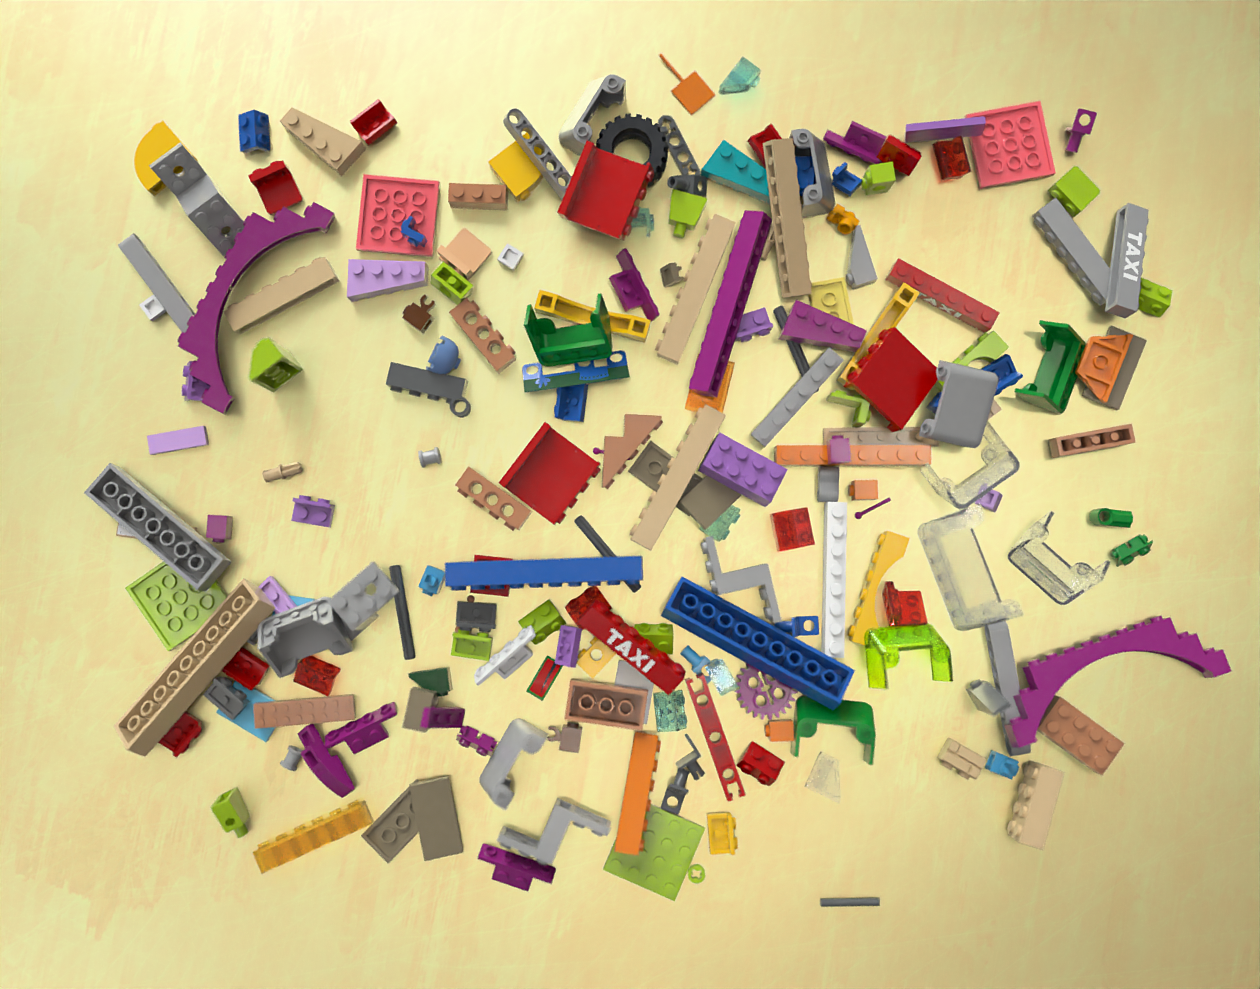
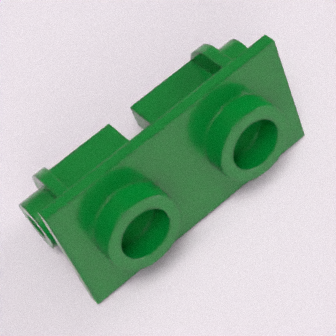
M1139 534L1127 542L1131 548H1128L1124 543L1112 550L1113 552L1110 553L1111 557L1118 559L1117 567L1122 564L1126 566L1134 560V557L1138 555L1144 556L1149 553L1153 540L1147 542V536Z

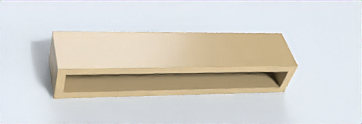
M325 257L316 258L311 262L312 264L306 267H299L292 275L283 276L278 279L277 283L266 285L260 292L246 296L242 302L229 305L228 309L223 312L233 331L241 335L339 282L330 262Z

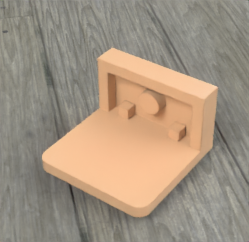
M466 228L461 229L446 248L441 245L436 250L440 256V261H444L447 265L450 264L458 274L468 280L491 255V249Z

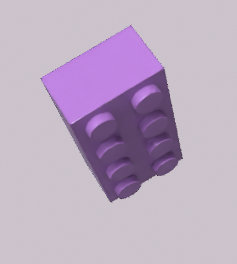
M719 433L712 442L698 471L766 507L772 502L788 469L728 436Z

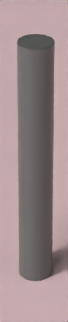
M820 899L821 907L880 906V899Z

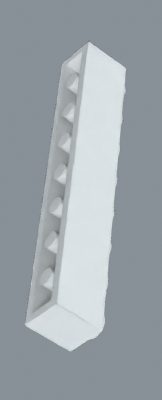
M847 502L824 503L821 652L831 658H844Z

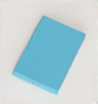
M235 680L232 686L236 690L243 691L247 695L246 699L250 702L234 720H231L220 709L216 713L267 742L276 727L255 729L253 704L276 700L257 689L251 691Z

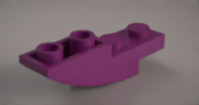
M314 724L304 727L297 734L305 748L300 753L304 761L327 788L341 798L347 796L355 787L337 755L330 756Z

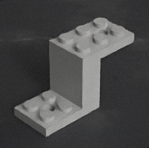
M180 142L149 166L177 197L189 219L217 250L225 256L228 249H232L235 245L234 239L237 233L242 232L244 229V221L227 202L217 184ZM176 166L183 167V171L179 174L174 173L173 169ZM223 227H231L230 232L226 234L221 233Z
M713 536L703 538L704 542L701 543L703 554H707L708 561L705 562L707 573L712 575L713 580H710L712 592H716V595H722L761 585L762 588L759 589L761 600H765L766 607L763 608L765 618L773 623L782 621L768 563L722 573Z
M372 561L327 602L339 614L352 641L379 617L376 612L399 593L400 590L378 565ZM369 584H374L377 589L376 593L372 596L366 592ZM329 648V650H330L334 655H336V654L334 653L333 649H332V648Z
M557 798L539 841L506 826H503L497 841L504 848L511 849L512 847L519 850L518 853L522 856L529 857L530 855L537 858L536 861L543 865H547V863L552 865L570 821H574L573 824L579 828L584 829V827L592 829V833L601 837L603 835L608 836L611 821Z

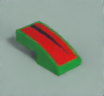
M546 656L526 692L543 701L563 665L555 664L554 659Z

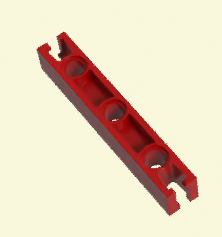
M700 673L696 677L702 681L703 690L694 692L690 684L693 682V679H690V677L686 678L685 682L725 797L729 802L733 800V794L728 792V784L737 782L740 789L738 790L739 798L746 796L705 676L703 673ZM701 695L707 697V702L703 705L697 703V698ZM714 732L720 734V738L717 741L710 740V735ZM727 769L733 771V775L730 778L723 777V772Z

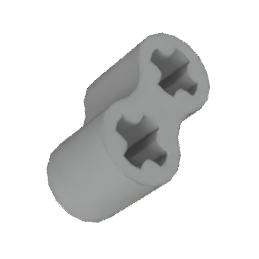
M819 466L818 502H838L840 475L838 466Z

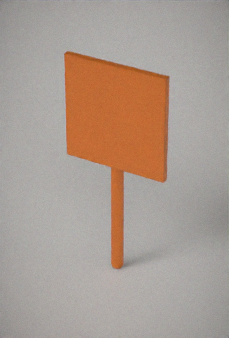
M659 54V57L681 81L671 92L691 115L715 96V93L696 71L683 79L664 55Z

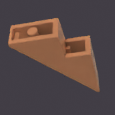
M625 414L623 437H604L602 488L608 489L615 481L612 479L616 473L620 475L627 467L624 463L628 458L632 460L639 452L637 450L638 446L641 443L645 445L651 438L649 433L652 429L657 430L663 423L661 420L662 416Z

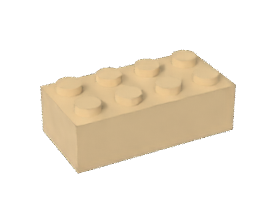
M1029 760L1028 764L1024 766L1023 783H1020L1018 787L1019 797L1013 805L1014 815L1008 823L1007 830L1009 832L1008 835L1018 842L1043 850L1064 772Z

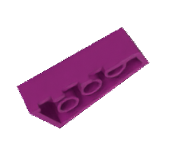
M796 300L791 307L778 340H790L796 343H807L819 347L825 346L831 349L856 352L860 348L867 330Z

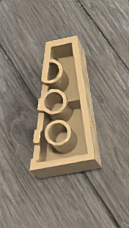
M293 107L280 120V123L289 133L341 177L366 150L362 141Z

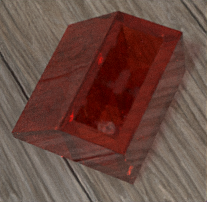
M808 507L770 514L777 552L815 545Z

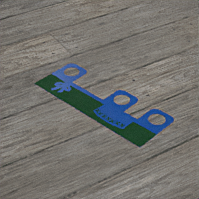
M622 350L612 352L611 356L613 354H621L622 360L613 362L608 357L606 358L608 366L595 367L594 360H592L585 367L574 363V371L543 375L540 363L525 364L522 367L524 393L628 378L630 376L626 353ZM530 366L538 367V372L528 374L526 369Z

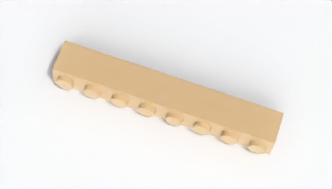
M793 138L771 140L763 143L782 298L812 294Z
M714 214L712 219H708L705 229L708 231L705 236H701L698 246L701 247L699 253H694L691 264H694L692 270H687L683 281H686L685 287H680L677 294L678 304L677 306L673 304L670 311L671 321L670 323L666 322L663 328L664 338L663 340L659 339L656 345L657 357L678 365L734 229L735 221Z
M705 404L704 408L699 407L695 415L697 421L694 425H689L685 433L688 435L685 442L681 440L676 449L679 452L677 457L671 458L667 465V468H669L667 475L662 474L657 483L660 485L658 491H653L648 499L651 504L648 509L643 508L639 516L642 519L639 525L633 526L630 532L632 541L650 551L652 550L723 422L725 414Z

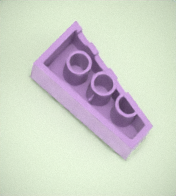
M349 259L347 298L354 302L363 298H373L377 295L428 286L429 267L425 261Z

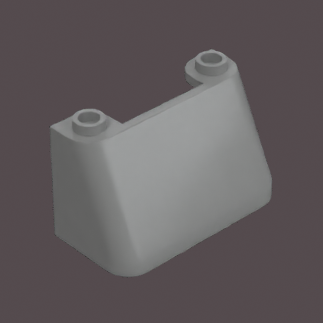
M610 74L591 81L558 134L560 144L581 156L586 141H590L592 137V129L588 125L589 121L600 104L606 108H609L613 103L622 105L626 98V80L618 75Z
M807 129L792 130L789 138H793L795 156H812L816 176V184L807 186L803 192L802 218L827 214L835 206V197L825 144Z
M939 360L936 375L938 380L944 382L943 390L934 420L926 419L922 423L919 436L963 447L977 448L982 441L998 385V377L992 372Z
M321 597L268 617L258 625V650L279 678L294 673L298 660L332 648L336 655H344L353 651L352 642L339 614L327 602L331 598Z
M520 718L510 723L479 778L480 785L497 806L504 810L507 809L515 794L510 789L511 780L506 776L521 750L530 754L537 753L548 736V733Z

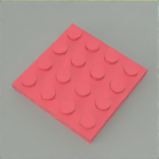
M1040 101L976 112L965 116V118L985 117L986 124L982 136L969 137L980 189L1053 176L1056 173Z
M364 174L356 249L359 251L432 257L440 182ZM409 216H412L416 221L412 230L426 237L427 243L425 247L411 245L407 242L408 239L402 235L401 225Z

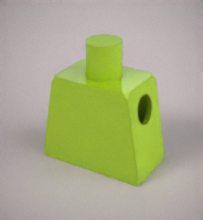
M672 189L668 224L675 226L674 236L684 238L686 229L694 231L706 207L707 198Z
M238 787L219 795L210 807L226 833L234 830L238 838L243 837L249 832L245 823L250 815Z

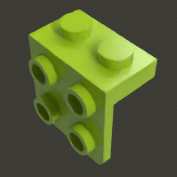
M1077 166L1070 169L1047 190L1054 198L1058 199L1073 218L1100 194V189Z
M836 390L827 397L828 402L856 408L852 427H861L866 421H869L871 416V410H868L870 403L861 395H854L852 397L848 396L847 392Z

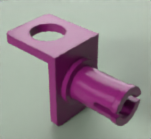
M1081 108L1077 110L1072 127H1066V130L1070 131L1071 136L1065 150L1078 153L1082 136L1090 135L1097 115L1096 112ZM1083 114H1087L1090 117V122L1085 126L1079 122V118Z

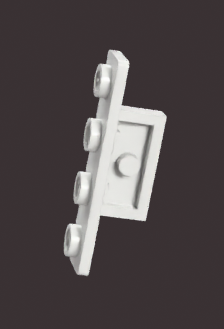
M530 625L528 628L522 629L513 641L506 643L504 648L498 654H494L488 663L479 667L474 674L475 683L479 686L494 672L498 673L505 680L533 656V652L526 644L536 636L534 628Z

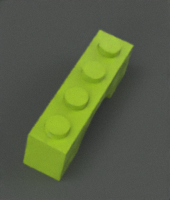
M994 330L989 334L985 332L977 339L979 343L975 347L973 345L969 346L964 351L966 355L961 359L959 357L956 358L952 363L968 366L973 360H984L991 363L1004 353L1009 346ZM938 380L934 385L942 392L944 382Z

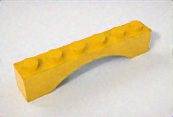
M903 283L898 288L864 338L860 348L854 353L837 378L838 382L845 385L848 381L846 379L847 376L857 369L858 361L868 354V348L879 339L877 336L882 330H888L898 325L920 294L918 291L906 283Z
M539 290L534 307L536 313L579 325L591 323L590 315L595 310L593 307L543 290ZM608 311L612 334L646 342L651 320Z
M884 531L883 534H880L877 541L879 545L878 551L874 552L871 563H873L872 570H868L865 581H868L866 588H863L860 593L859 599L862 601L860 607L857 606L855 609L854 618L856 619L854 625H851L848 630L849 641L875 648L880 632L875 614L877 588L886 571L896 561L904 557L910 538L890 531Z

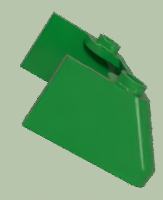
M602 293L597 295L596 308L590 315L591 323L556 328L554 322L548 318L537 319L532 305L527 306L524 327L541 365L551 367L608 358L612 354L610 317Z
M1040 320L1039 325L1045 330V333L1041 336V344L1046 351L1034 384L1028 383L1023 389L1015 388L1014 392L1025 402L1052 412L1063 413L1077 379L1075 371L1086 343L1069 324Z
M806 695L800 696L796 700L793 721L794 741H791L790 751L794 757L799 755L800 737L810 738L814 736L817 731V724L821 723L856 727L855 735L857 740L865 744L863 760L867 764L873 765L876 731L871 705L862 701L842 699L841 703L832 710Z

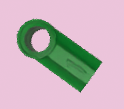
M1099 508L1090 512L1089 520L1096 526L1130 528L1133 523L1132 511ZM1100 513L1104 515L1103 521L1099 518Z

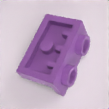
M765 307L743 314L735 341L741 340V342L751 340L754 335L759 334V337L770 333L773 324L770 323Z
M189 361L187 366L184 365L183 377H186V385H182L181 395L185 396V401H202L201 396L206 388H210V385L190 375L191 371L189 368L193 361Z
M299 495V498H293L295 504L291 521L331 528L335 505L329 504L330 500L318 498V502L311 501V497Z
M561 625L555 664L576 668L582 629Z

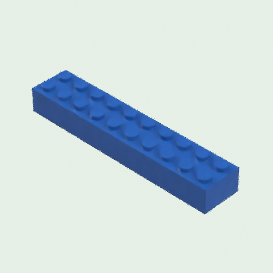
M642 556L445 563V586L451 587V590L455 591L466 590V586H470V590H485V586H490V589H505L504 585H509V588L519 589L524 588L525 584H529V588H543V584H549V587H562V583H568L570 587L581 586V583L588 582V586H601V582H607V585H620V581H627L628 585H637L639 581H644Z
M681 577L661 614L663 618L832 710L841 703L855 672L852 668L684 577Z

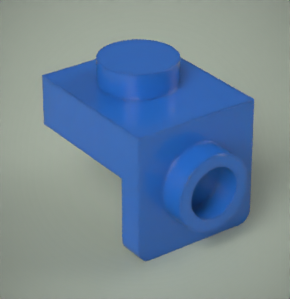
M844 162L840 167L837 166L832 173V186L851 196L861 185L862 179L847 171L848 163Z
M409 216L401 225L402 235L408 239L407 242L411 245L425 247L427 243L426 237L412 230L416 221L412 216Z

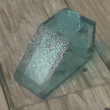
M742 57L721 83L719 93L724 95L747 92L760 81L761 69L745 57Z
M722 658L710 661L708 666L705 667L720 696L738 687Z

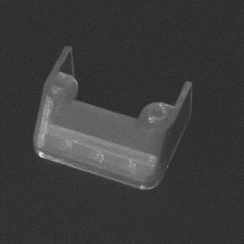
M988 420L983 436L989 444L981 452V457L986 463L983 468L957 486L949 478L940 479L929 463L920 469L936 493L957 509L969 507L1019 470L1020 463Z
M1050 511L1026 531L1010 550L1008 559L1058 604L1066 605L1100 583L1106 574L1110 562L1107 560L1095 569L1083 562L1070 566L1044 543L1049 536L1047 526L1054 515V512Z

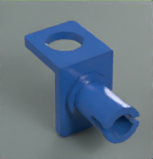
M818 616L792 617V621L774 623V627L785 633H792L793 637L819 635ZM805 621H813L815 626L812 631L805 630Z

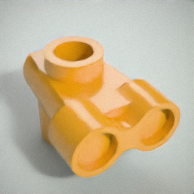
M836 204L826 218L831 223L838 224L837 229L842 234H850L860 221L853 212H847L839 204Z

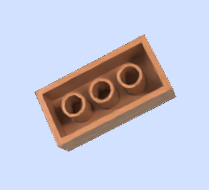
M571 679L564 720L642 731L648 690Z
M1056 695L1047 706L1037 730L1083 765L1100 775L1104 774L1125 744L1062 697Z

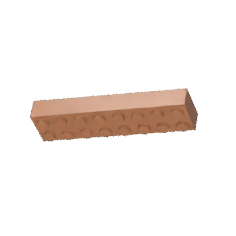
M354 694L256 702L253 704L255 729L349 721L356 718Z

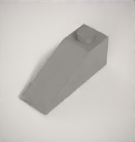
M860 225L856 226L853 231L846 274L847 283L852 286L853 290L873 284L878 279Z

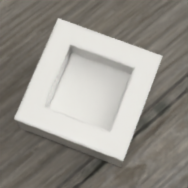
M507 243L497 260L514 271L524 254Z
M154 294L139 304L151 321H154L166 312Z

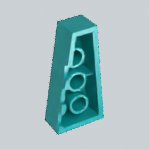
M723 139L701 169L700 176L707 177L715 181V183L726 185L735 191H741L750 197L770 204L766 169Z

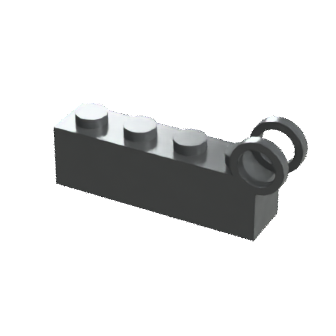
M390 363L386 385L391 387V391L401 393L402 390L409 391V395L420 397V394L428 396L427 399L439 401V398L445 399L446 403L450 404L452 413L460 418L468 416L471 412V405L464 398L468 384L465 378L438 374L399 363ZM458 402L466 403L464 411H455V406Z

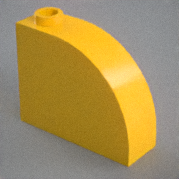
M163 120L160 123H156L152 130L141 139L134 157L135 171L140 182L154 196L167 186L150 168V164L180 142L194 159L198 161ZM176 166L173 169V172L176 174L183 171L182 166Z
M527 132L522 135L525 139L530 138ZM516 141L488 161L491 170L502 184L507 186V190L517 202L526 200L544 177ZM534 147L535 153L541 155V149Z

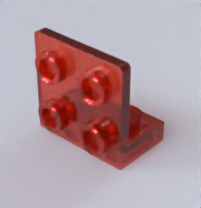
M886 581L882 596L888 627L927 625L921 591H898L897 588L895 589L893 581Z

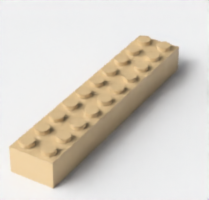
M243 578L114 725L126 750L145 757L258 629L260 622L272 613L275 607L259 586Z

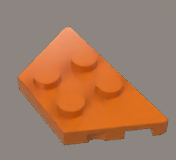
M1133 334L1103 337L1091 336L1088 338L1075 373L1102 403L1108 401Z

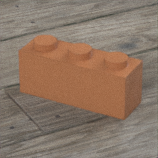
M449 183L448 203L451 208L507 210V186Z

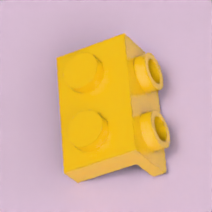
M730 812L707 814L710 855L727 853L735 855V849H738L737 837L733 835V830L736 829L735 817H732Z

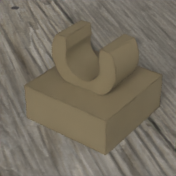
M676 262L669 263L660 268L664 287H670L684 279V277H679L678 271L682 270V267L677 266Z

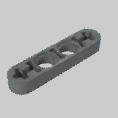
M670 115L661 116L658 120V125L661 127L660 131L665 133L668 149L680 173L688 175L689 170L687 166L690 164V170L696 172L695 175L700 176V169L676 122ZM663 121L670 123L669 129L671 132L669 134L667 127L663 126ZM672 137H678L680 143L674 146L670 144L669 140ZM685 153L689 159L686 162H681L678 159V155Z

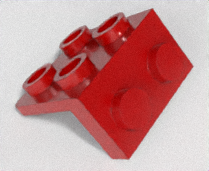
M283 160L274 161L270 166L256 169L252 174L248 175L250 182L257 188L267 213L270 215L275 214L278 210L281 211L283 207L289 208L303 200L290 168Z

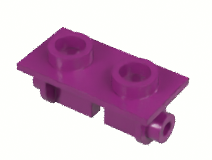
M462 726L459 732L462 735L457 734L456 738L461 746L465 748L470 746L476 749V752L482 756H491L493 750L490 748L495 749L497 742L494 741L495 738L482 733L480 739H477L479 731L469 726Z

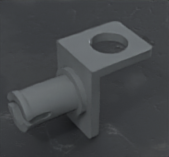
M693 174L670 176L667 183L670 188L698 196H706L707 177ZM699 181L702 182V190H701V191H699V189H698V182H699Z
M685 734L694 751L678 760L676 766L679 770L687 767L694 780H698L700 778L696 771H698L701 777L705 774L696 761L701 757V754L689 735Z
M678 769L674 784H670L666 789L661 809L677 815L680 813L684 797L689 792V790L685 789L690 773L688 770ZM669 797H675L678 800L677 807L671 808L668 806L667 800Z

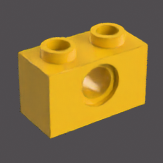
M596 637L589 642L592 646L587 651L583 649L578 654V661L576 662L592 679L616 655L614 651ZM595 649L600 650L602 653V657L599 660H594L591 657V652Z

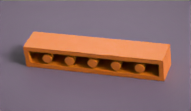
M635 732L615 852L637 856L639 851L643 852L644 840L641 839L642 831L646 832L648 820L644 819L645 812L650 811L651 800L648 799L649 791L653 792L655 781L651 777L652 772H656L658 760L654 759L656 752L660 751L661 741L658 740L657 735Z

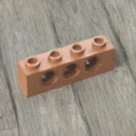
M466 298L449 313L499 374L516 361L514 356L516 352L509 344L506 346L502 342L504 337L498 330L493 331L490 327L492 323L488 317L480 315L478 312L480 308L474 300L470 302ZM470 317H477L475 324H468ZM482 331L489 332V336L486 339L479 337ZM495 345L501 347V351L497 354L491 352L492 347Z
M1132 424L1049 439L1052 458L1136 442Z
M469 466L455 484L459 488L457 492L466 498L468 495L474 498V504L481 509L484 506L490 510L488 514L498 520L500 517L505 520L504 525L512 531L515 528L520 530L532 513L527 507ZM476 484H481L482 491L479 494H474L472 490ZM491 495H496L498 498V502L495 505L488 503V498ZM512 506L513 514L508 517L505 516L504 508Z

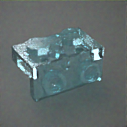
M639 207L638 216L633 218L631 225L632 228L645 226L646 237H650V232L654 231V216L649 213V208L641 209Z
M731 505L706 530L701 526L699 530L708 536H713L717 542H720L721 539L725 540L730 533V530H728L732 523L736 524L740 518L739 511L741 509Z
M673 691L669 696L665 692L653 693L657 732L686 729L687 716L684 708L685 697L683 691Z

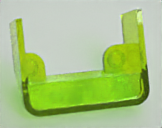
M919 623L876 627L866 631L864 640L868 688L888 689L887 669L895 668L900 660L899 651L930 648L933 681L953 682L950 648L932 624Z

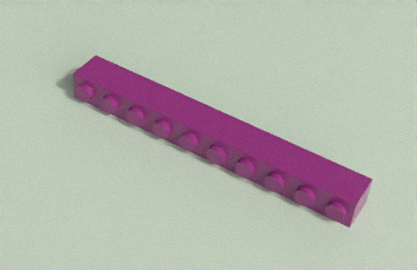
M745 210L740 220V227L735 236L734 246L729 255L727 268L723 274V281L718 290L717 300L712 309L711 319L707 325L706 335L701 344L693 376L690 379L689 389L698 395L715 398L718 396L772 223V219L764 211Z

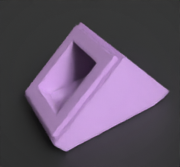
M982 486L975 504L996 512L1003 495L998 491Z

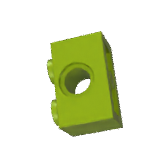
M893 162L874 164L868 167L863 178H861L862 190L865 189L866 195L884 193L890 190L896 181Z
M444 261L431 274L430 284L456 305L466 298L468 299L472 294L473 285Z

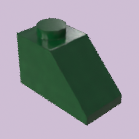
M450 667L408 673L409 678L422 688L437 691V697L446 696L449 691L453 690Z

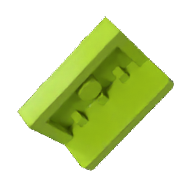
M1141 278L1138 309L1156 317H1161L1170 307L1172 290Z
M550 599L518 621L522 629L528 628L530 625L534 628L536 636L531 641L535 645L543 642L550 634L560 630L561 625L566 624V621Z
M635 624L639 634L645 639L652 641L657 649L664 651L666 654H673L672 624Z
M458 629V632H453L452 656L485 661L490 660L493 638L488 637L489 633L477 632V635L469 634L470 631Z

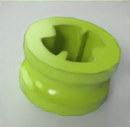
M699 864L690 866L688 870L689 880L695 884L701 883L705 878L704 868ZM694 869L696 871L700 870L702 872L700 873V878H698L697 876L693 878L691 876L693 875L692 871Z

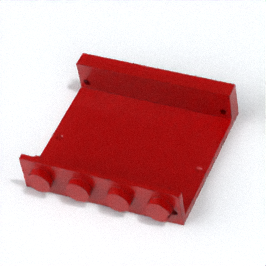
M586 141L557 213L563 219L624 241L626 236H629L631 233V223L633 218L638 216V206L640 201L644 200L646 196V187L648 182H651L654 177V169L649 162L647 165H643L598 149L593 142Z
M544 422L499 481V484L552 524L556 525V523L560 524L565 519V511L568 507L572 509L577 503V495L580 492L584 493L590 484L587 483L591 477L595 478L601 471L599 468L601 464L555 431L548 423Z

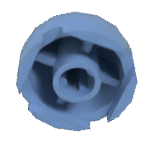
M442 335L439 339L443 341L440 344L436 343L428 360L431 366H426V370L438 374H448L453 368L457 369L461 359L458 358L459 350L455 342Z

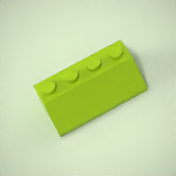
M269 337L260 340L256 344L257 347L252 350L249 379L271 392H275L303 370L290 351Z

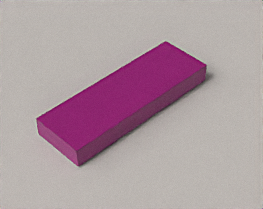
M424 707L420 727L461 728L465 709L461 707Z

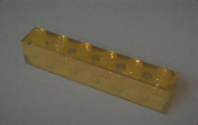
M358 799L347 804L348 808L341 810L337 808L329 812L330 816L324 819L322 816L311 820L312 824L306 827L304 824L293 828L294 832L288 835L287 832L277 835L275 841L269 843V840L258 844V848L252 853L261 874L371 825L374 820L365 800L361 802Z

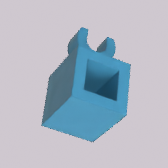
M427 565L418 586L423 589L422 593L433 596V593L439 594L445 581V572Z
M991 750L985 768L1012 780L1013 776H1016L1018 773L1019 761Z

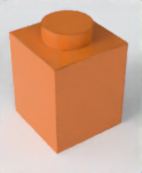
M878 480L851 481V485L848 486L849 496H852V501L878 499Z
M791 719L768 720V725H765V737H768L770 742L794 741L793 721Z

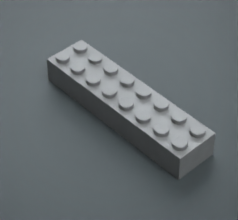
M109 463L84 492L197 590L207 592L231 563L226 556L119 466Z

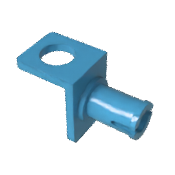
M689 645L680 653L681 656L693 665L692 671L697 675L702 673L701 669L704 665L712 667V674L705 676L707 683L720 671L705 655L700 657Z

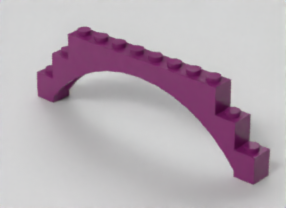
M315 202L311 206L308 205L303 214L304 218L285 207L281 211L278 210L273 219L274 223L254 212L251 216L248 215L243 223L244 229L235 236V245L232 249H228L225 254L226 261L223 266L220 265L215 273L217 277L214 282L208 284L205 298H201L196 307L198 310L195 316L192 315L189 318L186 332H182L177 340L179 348L198 357V360H194L189 368L191 371L190 375L210 385V388H206L201 396L203 399L202 403L224 415L227 414L235 399L230 396L225 385L218 354V335L225 304L243 273L264 253L287 240L304 234L320 231L328 232L335 219V214Z
M1162 615L1150 618V623L1145 624L1143 621L1133 624V629L1128 630L1126 627L1116 630V635L1110 636V634L1099 636V641L1093 642L1088 640L1082 642L1079 648L1075 649L1074 646L1065 648L1062 654L1058 655L1057 652L1045 656V660L1040 661L1038 658L1028 661V666L1022 668L1029 687L1018 690L1019 694L1013 696L1020 716L1009 719L1010 723L1005 724L1004 727L1012 748H1021L1037 742L1035 736L1047 706L1059 689L1078 671L1110 655L1128 651L1161 654L1190 665L1203 673L1204 678H1215L1232 670L1223 649L1215 650L1214 647L1203 650L1197 633L1188 634V631L1177 634L1171 617L1162 618Z

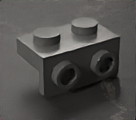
M457 601L456 626L464 631H471V628H479V631L491 632V629H496L497 604Z
M216 677L213 680L214 683L203 695L231 720H234L250 701L246 699L247 695L243 691L236 690L232 686V682L228 678Z

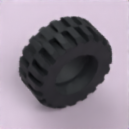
M631 113L625 114V118L617 116L614 118V123L609 121L605 125L606 129L600 131L596 147L614 154L616 146L622 141L635 139L643 142L650 151L649 159L643 165H647L649 162L654 169V177L647 184L650 188L654 185L655 180L658 181L661 178L662 172L666 168L668 142H666L665 133L660 131L661 127L657 123L653 125L652 119L649 117L642 119L641 114H636V117H631Z

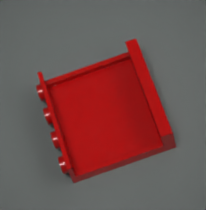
M892 327L888 330L884 329L877 336L879 339L868 348V354L858 361L857 369L847 376L846 379L848 381L843 387L848 388L852 386L890 422L887 428L891 432H896L904 428L938 378L936 375L937 367L896 327Z

